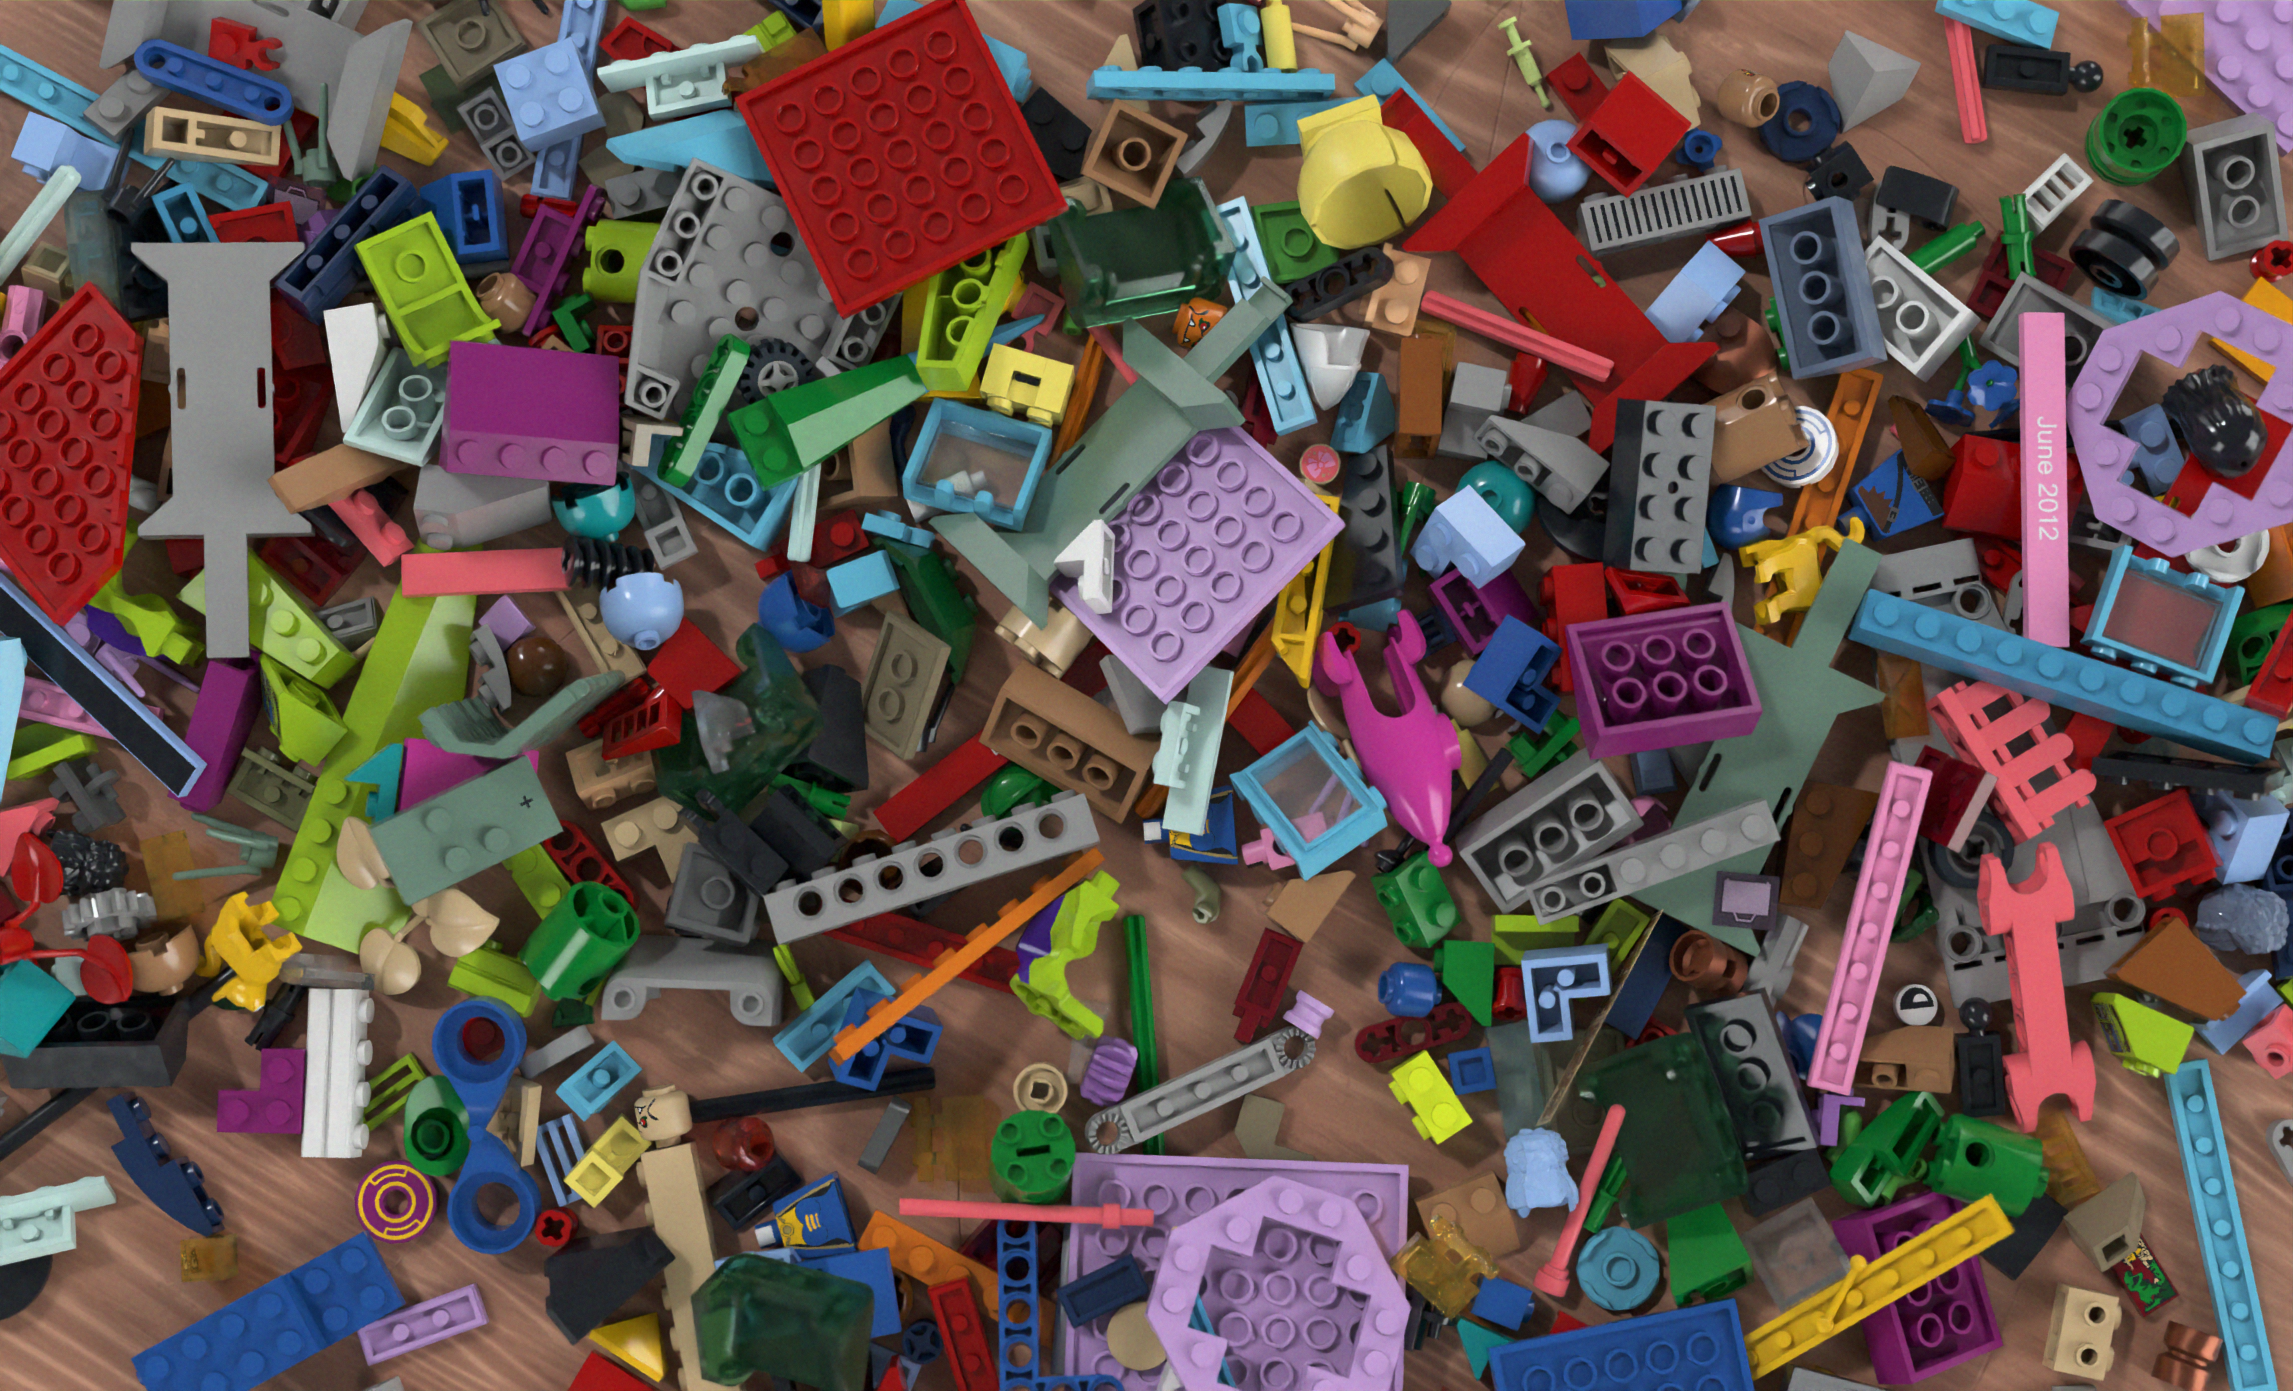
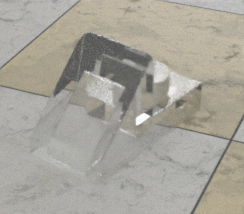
M703 690L693 691L691 694L700 741L712 772L716 774L730 768L726 752L733 750L731 741L755 732L746 705L742 701Z

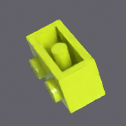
M1426 1050L1418 1051L1388 1071L1394 1080L1388 1084L1389 1088L1401 1106L1408 1102L1417 1116L1412 1118L1411 1121L1424 1141L1431 1137L1436 1144H1440L1473 1122Z

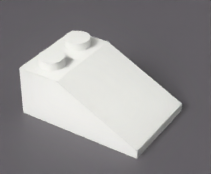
M1878 235L1865 250L1864 256L1885 350L1926 383L1981 319Z
M373 302L323 311L341 428L344 434H346L393 346L402 345L388 314Z

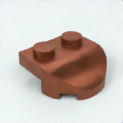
M1728 305L1712 324L1709 323L1703 330L1704 333L1696 341L1716 342L1721 349L1688 379L1707 391L1713 400L1773 371L1777 373V357L1773 342L1761 325L1731 305Z

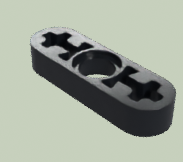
M1376 247L1361 249L1287 286L1284 291L1289 294L1293 302L1284 313L1300 323L1310 322L1386 285L1394 272L1393 261ZM1375 260L1379 264L1374 268L1375 274L1370 275L1367 271L1371 269L1370 262ZM1355 270L1359 274L1354 275L1351 271ZM1338 275H1344L1346 280L1344 289L1336 295H1330L1328 291L1330 281ZM1304 295L1307 299L1303 301L1304 308L1299 310L1295 306L1300 303L1299 297ZM1320 295L1322 297V300H1319L1315 296Z

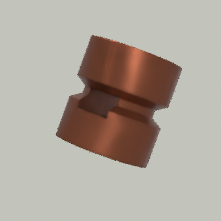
M1690 930L1682 934L1675 941L1670 951L1669 964L1674 976L1715 998L1735 994L1746 980L1748 964L1743 953L1704 931Z
M2169 1320L2163 1337V1343L2168 1350L2157 1355L2151 1376L2189 1391H2207L2212 1373L2206 1366L2207 1363L2216 1362L2223 1339Z

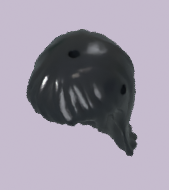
M2212 364L2208 369L2202 368L2199 374L2189 372L2183 380L2177 379L2175 385L2168 386V391L2162 396L2164 401L2161 403L2163 412H2166L2178 422L2191 451L2198 458L2201 465L2216 478L2233 480L2246 475L2257 464L2266 448L2268 431L2254 403L2240 392L2237 382L2238 377L2234 375V372L2225 365L2218 366Z

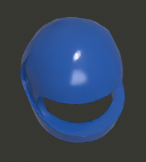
M1720 483L1706 510V526L1709 534L1720 546L1733 551H1739V547L1766 540L1772 529L1766 527L1763 523L1764 512L1769 508L1782 506L1783 493Z

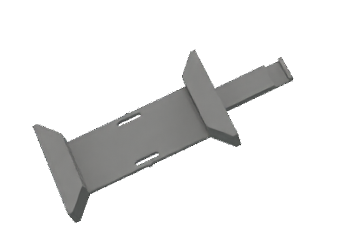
M257 0L113 1L99 67L106 70L134 60L137 48L143 42L151 39H161L208 56L213 18L224 17L257 27V40L274 37L282 42L281 48L275 50L266 49L267 57L272 61L279 62L280 68L263 71L253 63V67L246 70L283 84L290 91L295 107L318 117L320 85L326 83L328 85L329 125L326 137L343 177L353 181L372 173L413 21L405 18L385 25L365 36L287 0L266 1L286 9L289 12L288 16L257 2Z
M304 242L131 243V252L135 257L168 284L170 385L168 386V391L171 393L173 497L138 527V536L144 540L204 539L206 646L208 659L251 658L249 651L248 538L315 537V528L298 513L291 515L267 481L275 474L273 412L275 386L273 384L270 288H275L274 283L305 251L307 247ZM260 368L265 369L266 406L264 408L258 407V369ZM180 369L185 370L186 407L184 409H179L178 370Z

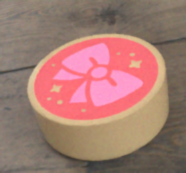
M1311 445L1302 453L1299 461L1301 476L1317 486L1327 485L1339 473L1340 458L1338 453L1329 445Z

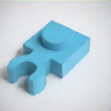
M1227 3L1218 7L1217 11L1223 45L1225 48H1232L1233 51L1230 66L1240 68L1242 72L1257 73L1259 70L1264 69L1263 61L1256 51V48L1263 46L1257 7Z
M878 509L876 515L865 514L861 527L865 534L932 550L936 537L934 533L906 526V524L900 523L902 516L889 511Z

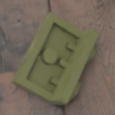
M262 745L258 751L245 747L241 755L246 758L226 793L298 832L317 785L315 783L319 777L297 765L293 771L279 764L283 757Z

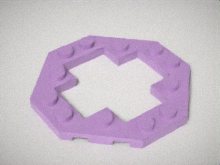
M2222 291L2103 330L2066 398V419L2095 517L2169 557H2177L2195 550L2218 545L2293 522V429L2253 500L2217 482H2213L2194 517L2191 518L2121 482L2140 443L2105 426L2106 419L2143 351L2178 368H2183L2202 331L2277 367L2255 406L2293 424V325Z
M1273 1175L1168 1232L1144 1316L1165 1351V1356L1185 1391H1243L1216 1382L1228 1340L1189 1328L1188 1324L1211 1246L1247 1258L1252 1257L1262 1218L1339 1242L1328 1284L1367 1296L1346 1376L1343 1377L1312 1366H1305L1298 1391H1389L1411 1307L1354 1200Z

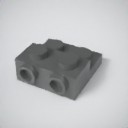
M687 841L683 845L664 925L702 934L701 938L742 948L749 943V939L754 940L757 936L761 917L755 914L758 901L764 900V897L758 898L702 845Z

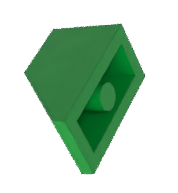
M1441 940V948H1434L1433 951L1434 973H1440L1439 980L1459 1004L1464 1006L1478 1025L1491 1027L1495 943Z

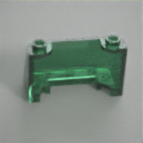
M1201 176L1175 178L1165 185L1154 210L1146 206L1087 216L1086 207L1081 200L1065 198L1069 210L1046 221L1067 309L1073 323L1080 328L1125 321L1129 316L1135 319L1177 311L1180 309L1182 302L1189 304L1190 300L1194 297L1214 301L1222 294L1237 252Z
M755 622L740 635L735 646L738 659L748 668L698 718L682 711L680 743L650 750L659 794L682 807L689 808L698 816L713 823L716 819L695 798V794L701 788L706 789L721 801L726 810L730 809L737 815L824 729L825 721L820 705L775 636Z
M1691 1032L1660 1037L1578 1068L1576 1072L1578 1077L1577 1089L1584 1101L1589 1102L1595 1107L1603 1106L1606 1116L1610 1107L1614 1104L1622 1105L1626 1111L1615 1141L1631 1186L1623 1190L1622 1198L1619 1201L1621 1214L1629 1222L1631 1231L1745 1194L1748 1191L1749 1179L1703 1049Z
M739 1253L725 1260L690 1296L701 1378L703 1380L726 1387H733L745 1381L755 1370L822 1388L821 1391H863L875 1315L874 1290L870 1285L754 1253Z

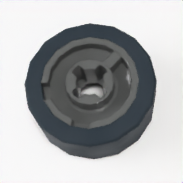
M1980 812L1965 843L1973 842L1977 846V854L1973 858L1965 857L1967 854V846L1965 844L1961 851L1957 853L1929 840L1927 851L1931 867L1941 880L1952 887L1968 890L1978 889L1980 860L1983 854L1994 853L1995 857L2000 858L2005 874L2013 862L2015 848L2012 835L2005 824L1989 812Z

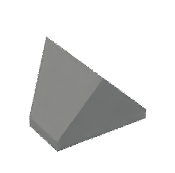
M1846 30L1828 64L1834 101L1837 104L1840 116V133L1843 134L1901 100L1919 70L1921 63Z

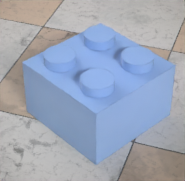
M571 37L493 65L519 139L530 153L607 125L580 50Z

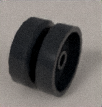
M2106 199L2091 217V229L2083 230L2069 248V256L2078 269L2101 287L2118 296L2142 301L2150 294L2159 281L2157 271H2163L2168 268L2179 253L2180 243L2161 221L2148 212L2127 202L2117 199Z

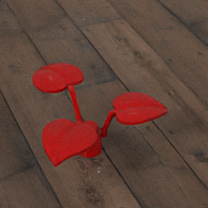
M22 832L18 837L13 854L11 877L16 895L21 900L31 901V903L21 914L14 919L6 921L5 926L0 927V966L23 959L24 961L29 960L39 967L36 958L81 957L84 960L80 966V978L84 989L93 999L103 1004L128 1001L133 986L132 966L124 948L112 937L102 934L92 936L89 939L87 950L83 948L33 950L34 939L32 934L27 929L20 928L19 925L40 908L41 902L48 904L55 902L59 898L63 889V870L59 860L50 848L33 834Z

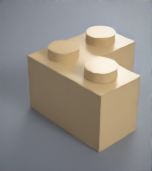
M1652 30L1644 37L1618 38L1604 45L1612 76L1616 82L1630 70L1692 123L1687 131L1701 125L1697 108L1701 106L1700 98L1695 88L1690 84L1688 77L1692 73L1690 62L1682 51L1676 52L1672 48L1666 35H1659Z
M680 790L673 791L601 823L617 862L626 863L657 849L671 882H675L684 843L688 841L700 844L698 842L699 838L677 816L683 807L692 810L685 792Z

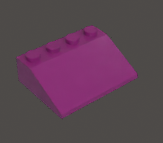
M450 340L439 466L446 472L615 486L619 449L618 356Z
M1728 601L1566 625L1565 633L1579 724L1590 760L1752 735L1763 709Z
M1931 1189L1893 1200L1890 1205L1879 1204L1831 1221L1846 1275L1851 1268L1850 1259L1852 1256L1862 1255L1866 1259L1867 1265L1963 1210L1961 1201L1932 1192ZM1977 1254L1860 1320L1878 1384H1914L2004 1346Z

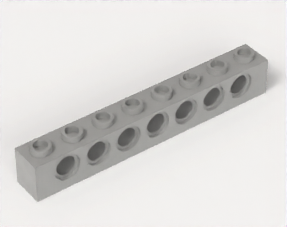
M1075 789L1067 790L1051 796L1052 804L1036 808L1035 802L1023 804L1011 809L1013 815L1011 817L997 821L995 815L986 816L972 821L973 829L958 834L955 827L942 830L931 835L933 842L918 847L915 840L892 847L893 855L877 859L875 853L851 860L852 868L837 872L835 866L824 868L811 873L812 881L797 885L795 879L775 884L771 887L773 893L763 897L777 943L782 946L1100 844L1085 793L1076 795ZM1048 816L1060 818L1064 825L1062 833L1053 839L1044 837L1039 829L1041 821ZM1008 829H1017L1023 834V844L1016 851H1006L1000 845V837ZM970 841L978 842L983 847V857L975 864H966L960 857L961 848ZM930 854L939 855L943 860V869L935 877L924 876L920 868L923 858ZM889 867H897L903 874V882L895 890H886L881 884V875ZM849 880H858L863 887L861 898L854 903H846L841 896V888ZM809 893H818L823 901L821 911L814 916L805 915L801 908L802 899Z

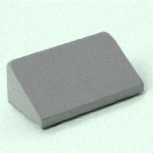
M374 596L313 612L351 653L360 648L373 636H376L381 626Z

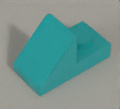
M389 743L343 778V780L376 784V791H368L365 816L372 817L371 824L394 814L403 744Z
M1456 1313L1455 1328L1472 1374L1478 1382L1489 1359L1486 1347L1516 1340Z

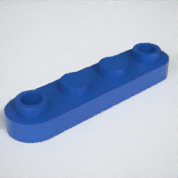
M161 39L145 41L135 52L134 61L138 72L143 79L150 83L268 126H277L285 123L294 112V102L291 93L286 86L279 82ZM157 62L165 63L161 68H152ZM272 104L280 105L277 110H267L268 106Z

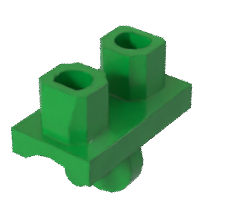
M1556 708L1542 729L1545 733L1535 743L1525 732L1519 731L1505 744L1507 750L1515 756L1514 760L1516 762L1512 766L1521 775L1525 774L1532 778L1540 769L1547 773L1570 758L1579 749L1570 740L1581 729L1579 720L1574 716L1562 713Z

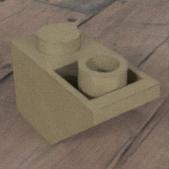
M2133 1172L2129 1173L2120 1180L2112 1182L2105 1190L2085 1203L2077 1205L2071 1212L2063 1216L2073 1243L2102 1273L2137 1250L2146 1207V1199L2138 1177Z

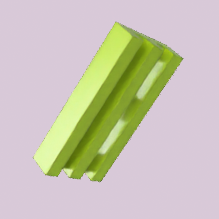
M410 1052L368 1081L371 1091H373L407 1066L412 1070V1073L369 1102L367 1107H364L363 1124H367L369 1133L405 1108L408 1094L368 1122L364 1117L414 1081L418 1080L420 1082L428 1077L426 1075L427 1072L423 1066H420L413 1052Z

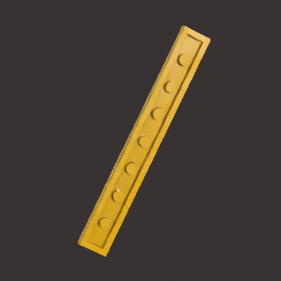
M1992 1194L1985 1196L1866 1265V1268L1863 1271H1859L1834 1315L1832 1319L1834 1326L1829 1333H1819L1815 1328V1322L1819 1317L1826 1314L1844 1279L1745 1335L1743 1338L1752 1381L1759 1379L2015 1232Z

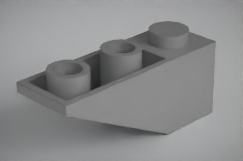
M1492 414L1472 437L1487 453L1503 462L1519 478L1527 481L1546 496L1552 504L1560 507L1569 515L1587 497L1610 465V463L1578 438Z

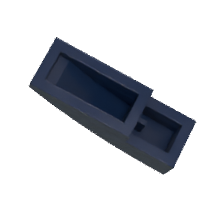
M1661 913L1603 1021L1604 1023L1631 1039H1638L1673 974L1669 964L1670 951L1675 941L1682 934L1690 931V929Z

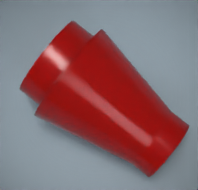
M1751 219L1716 232L1705 234V243L1710 240L1730 258L1756 259V255L1766 254L1759 221L1752 222Z
M1517 352L1515 361H1510L1508 384H1512V390L1507 409L1525 415L1528 414L1531 404L1550 373L1546 371L1549 361Z

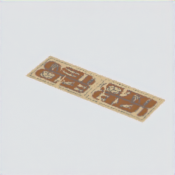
M1663 909L1651 915V920L1628 952L1613 980L1611 995H1605L1535 1127L1549 1123Z

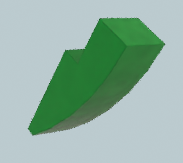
M1909 1091L1878 1115L1841 1154L1827 1174L1831 1184L1846 1203L1872 1208L1892 1175L1900 1177L1907 1175L1945 1114V1111L1930 1092Z

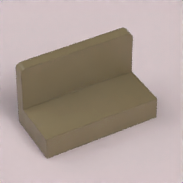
M619 413L618 459L632 466L648 467L652 434L683 436V427L653 416Z

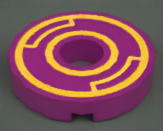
M405 1159L386 1161L370 1169L359 1182L354 1197L355 1214L362 1228L365 1231L368 1230L374 1239L389 1244L406 1243L423 1235L434 1222L440 1207L439 1188L433 1176L423 1174L414 1168L410 1161ZM393 1190H400L407 1196L408 1205L402 1213H395L388 1207L387 1198Z

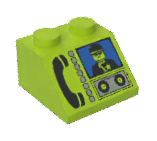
M263 652L258 657L263 709L271 723L269 729L278 737L281 743L279 749L285 756L297 763L302 759L316 768L348 730L326 690Z
M2091 993L2089 1001L2110 1053L2123 1059L2121 1067L2142 1076L2147 1074L2155 1078H2159L2160 1073L2176 1075L2195 1030L2194 1027L2117 993Z

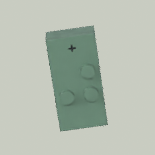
M525 754L516 755L366 827L402 902L407 907L563 832L534 768Z

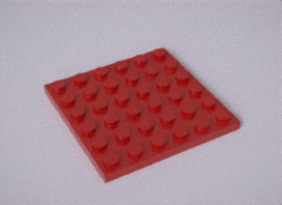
M935 0L734 98L842 320L1069 210L1068 204L965 0Z

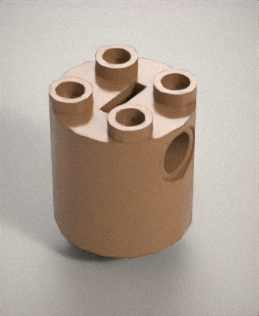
M1775 371L1702 404L1716 406L1711 468L1716 470L1724 484L1810 446L1800 423L1793 426V424L1797 423L1796 417L1798 415L1789 395L1780 397L1785 391Z

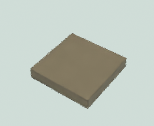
M451 0L416 23V26L460 92H463L495 71L493 65L517 57L529 49L497 0H488L490 15L487 17L482 15L478 0Z

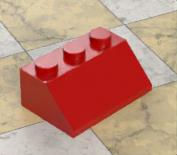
M1968 434L1963 435L1950 448L1957 461L1945 472L1943 511L1945 514L1942 517V528L2022 542L2020 444ZM2067 452V518L2069 532L2083 492V473L2077 454Z

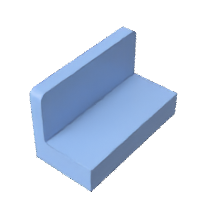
M2249 969L2237 980L2247 993L2238 1001L2241 1006L2231 1017L2224 1021L2219 1019L2217 1021H2208L2195 1017L2190 1022L2191 1026L2195 1028L2216 1054L2223 1055L2284 1001L2267 982L2272 975L2266 969Z

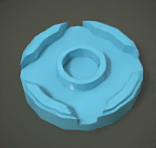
M1620 1226L1602 1228L1599 1234L1593 1233L1586 1238L1577 1254L1575 1270L1580 1287L1590 1300L1605 1309L1628 1310L1638 1307L1650 1298L1658 1285L1660 1274L1656 1250L1646 1237L1631 1228Z

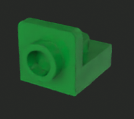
M580 293L568 296L558 304L559 309L552 312L574 352L595 354L591 343L597 339L585 318L579 322L577 320L598 307L589 293L582 296Z

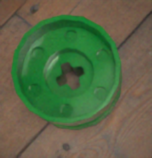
M2132 88L2122 92L2091 121L2085 135V155L2090 168L2102 180L2116 186L2135 187L2151 181L2180 154L2187 138V121L2180 105L2164 92L2154 88ZM2129 135L2136 139L2132 149L2125 145Z

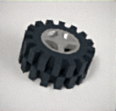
M774 338V341L771 342L768 339L760 340L761 345L756 347L752 344L750 346V356L737 382V388L741 391L745 401L751 405L765 399L767 395L815 381V375L811 372L813 367L810 361L795 345Z

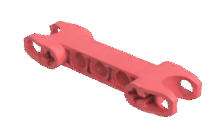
M2050 841L2039 843L2036 850V863L2033 873L2028 879L2018 884L2008 883L2000 858L1995 857L1994 853L1983 854L1980 860L1977 889L1979 914L1987 936L2003 934L2019 1052L2002 1056L2004 1091L2010 1103L2016 1125L2023 1133L2035 1131L2038 1122L2039 1105L2046 1097L2054 1093L2066 1094L2067 1103L2071 1108L2072 1115L2076 1116L2079 1122L2091 1120L2096 1087L2094 1062L2086 1041L2070 1042L2055 923L2073 920L2075 914L2072 887L2067 879L2058 849Z

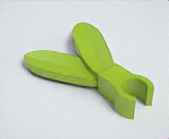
M789 945L773 947L776 960L787 977L790 989L800 1011L803 1013L815 1003L816 997L804 973H799Z

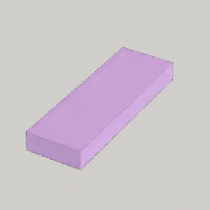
M473 1283L387 1314L357 1331L367 1364L371 1366L485 1325L490 1321L477 1283Z

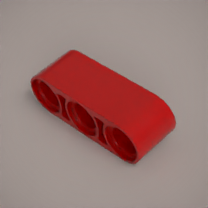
M559 820L562 828L568 827L572 831L574 837L573 844L570 848L561 850L556 844V835L542 841L546 851L575 884L581 881H588L582 873L583 864L590 858L596 859L600 864L601 871L594 882L608 886L614 891L617 889L624 891L628 898V904L636 913L640 905V896L636 888L582 826L576 822Z

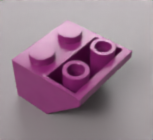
M1455 568L1430 584L1425 590L1452 629L1469 659L1485 650L1495 630L1501 625L1507 614L1524 624L1540 615L1510 568L1480 589L1468 578L1464 577L1458 568Z

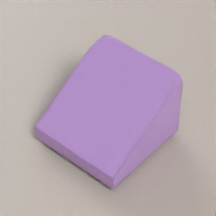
M504 594L478 621L481 626L486 623L488 624L503 653H506L516 641L524 638L536 628L515 600L508 594Z

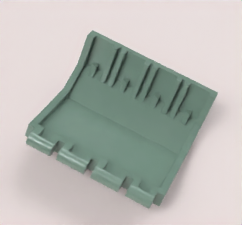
M613 670L578 679L570 686L564 688L516 728L505 727L494 712L485 706L479 695L473 700L471 697L466 698L461 703L459 700L453 701L449 706L445 703L436 709L434 706L430 707L418 718L425 726L422 728L425 737L436 748L441 747L445 752L506 759L552 743L580 718L618 690L624 684L626 676L621 670Z

